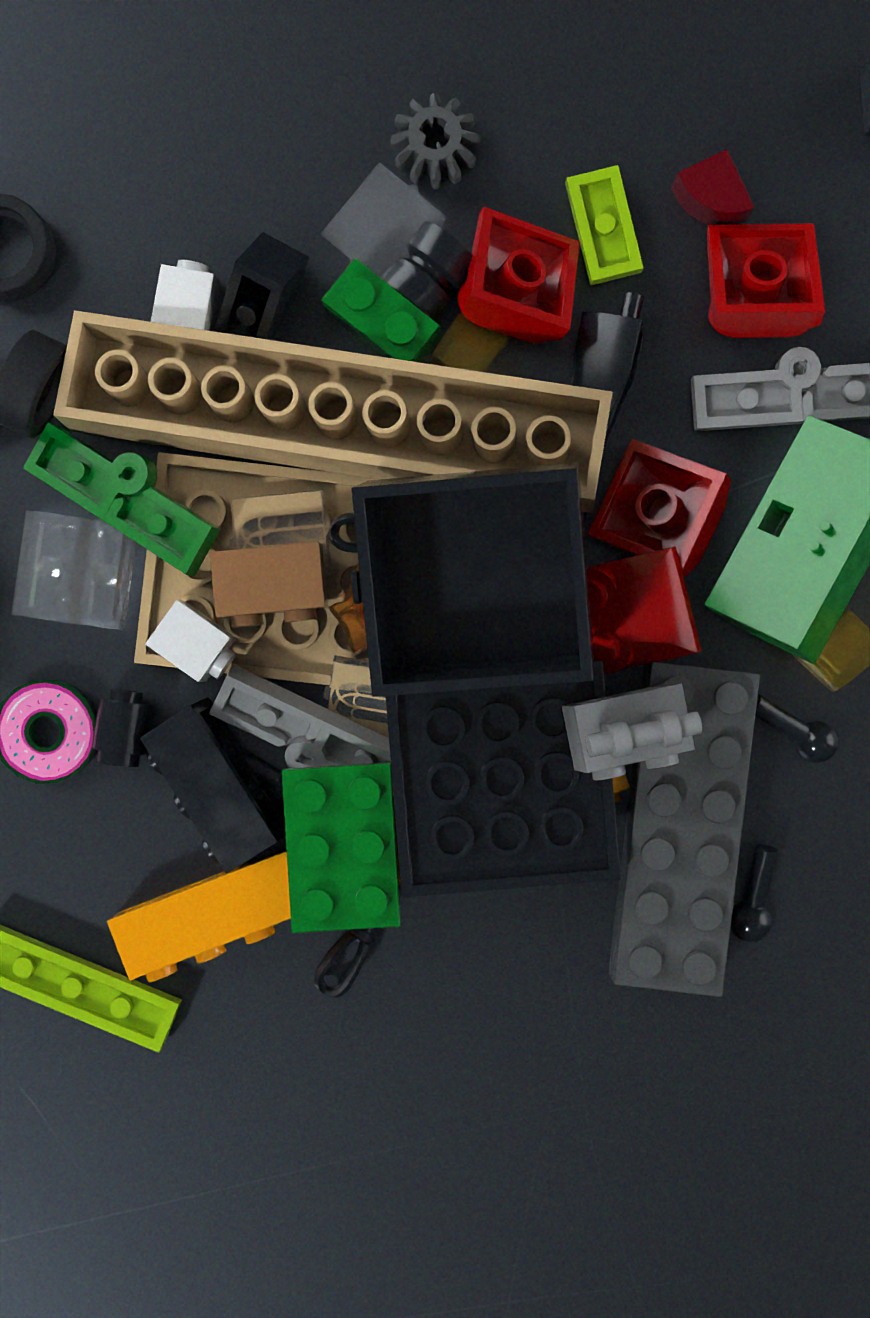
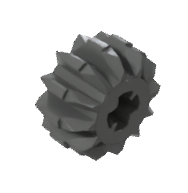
M434 92L429 98L430 107L424 108L420 101L413 98L409 102L412 116L405 114L396 115L394 119L395 127L400 132L390 136V146L392 149L400 151L395 158V164L399 170L412 167L410 173L411 182L418 184L422 181L425 174H429L431 187L438 189L441 185L442 174L446 173L450 181L457 184L461 181L459 166L464 168L474 167L476 157L470 150L480 147V134L470 131L475 125L473 113L458 115L460 101L456 97L450 100L446 107L443 108L440 107L439 95ZM434 134L443 135L444 146L441 147L439 142H437V149L426 147V137L430 136L431 140H434Z

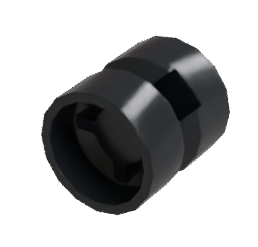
M424 221L406 244L410 258L400 257L398 260L393 261L380 278L433 321H436L450 300L447 288L460 289L467 280L469 264L473 255L448 232L436 224Z

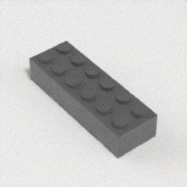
M658 662L644 664L642 689L662 684L682 683L688 713L698 712L702 722V733L693 735L695 750L678 753L679 763L646 769L645 761L633 763L620 869L621 880H619L608 971L614 985L722 997L760 674Z

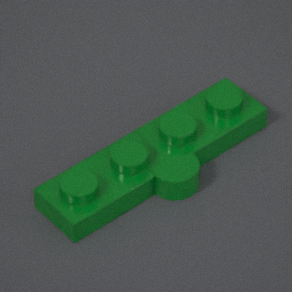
M47 422L23 469L186 575H196L221 531L220 528L155 487L157 469L149 458L129 452L119 455L113 461L56 424Z

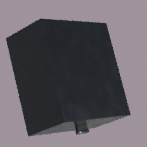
M579 462L368 480L351 488L359 571H351L354 604L363 603L372 697L593 681L594 649Z

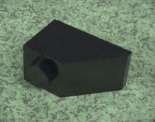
M262 232L235 261L214 332L273 340L296 298L309 256Z

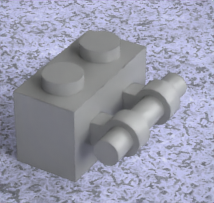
M682 683L662 684L562 705L574 770L584 773L592 772L593 780H605L623 776L626 774L625 765L645 761L646 769L679 763L678 753L695 750L693 735L702 733V722L698 712L688 713Z

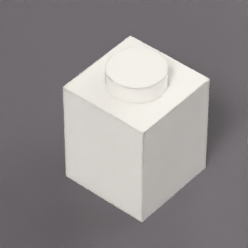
M178 260L177 267L161 264L151 322L213 331L221 284L214 273H209V266L190 260Z
M176 600L145 645L197 682H205L211 675L219 679L236 656V652L231 650L230 647L237 638L186 601Z

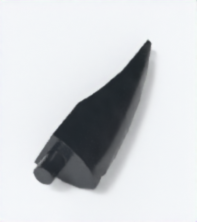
M631 292L623 293L619 315L582 312L580 330L577 336L571 385L613 392L603 452L628 391L635 379L646 327L642 319H640L644 296ZM583 512L584 525L588 512Z

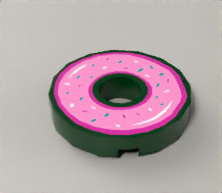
M35 680L15 688L0 704V759L2 763L17 777L36 784L58 783L79 774L90 763L96 753V749H93L97 719L95 713L97 712L92 701L76 686L60 680ZM44 716L53 718L60 727L59 739L52 746L42 745L35 737V725Z

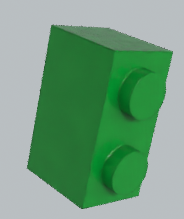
M357 258L353 259L321 299L328 315L380 357L421 362L440 338V328L435 321Z

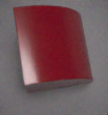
M727 149L678 172L671 186L681 207L693 218L708 225L740 224L746 221L755 208Z

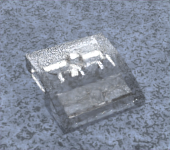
M26 510L12 615L125 630L137 542L103 520Z

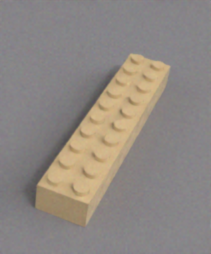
M74 310L53 415L72 432L378 480L579 462L583 512L593 513L613 392Z

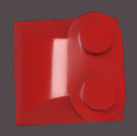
M483 207L477 222L471 252L473 256L469 264L467 280L458 292V304L462 313L468 320L478 326L525 342L538 344L545 341L561 340L568 333L571 326L580 241Z
M814 223L708 225L707 248L711 293L708 318L712 327L717 332L732 338L795 337L802 335L813 327L821 325L825 314V304Z
M631 439L587 535L631 555H639L676 546L683 576L687 577L702 560L727 504L731 479L726 473Z
M676 546L587 566L594 661H603L604 674H612L624 668L687 656L702 651Z

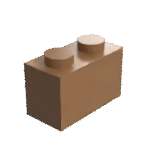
M319 541L209 552L216 618H230L231 628L264 625L263 614L283 612L285 622L316 620V609L329 608L323 545Z

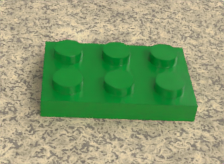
M391 762L283 769L282 785L292 933L400 927L401 915Z

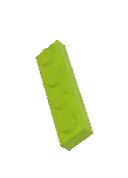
M0 925V988L159 1053L162 1050L182 999L134 979L129 981V978Z

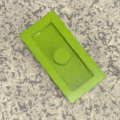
M615 165L567 177L565 186L590 286L641 273L643 263L619 166Z

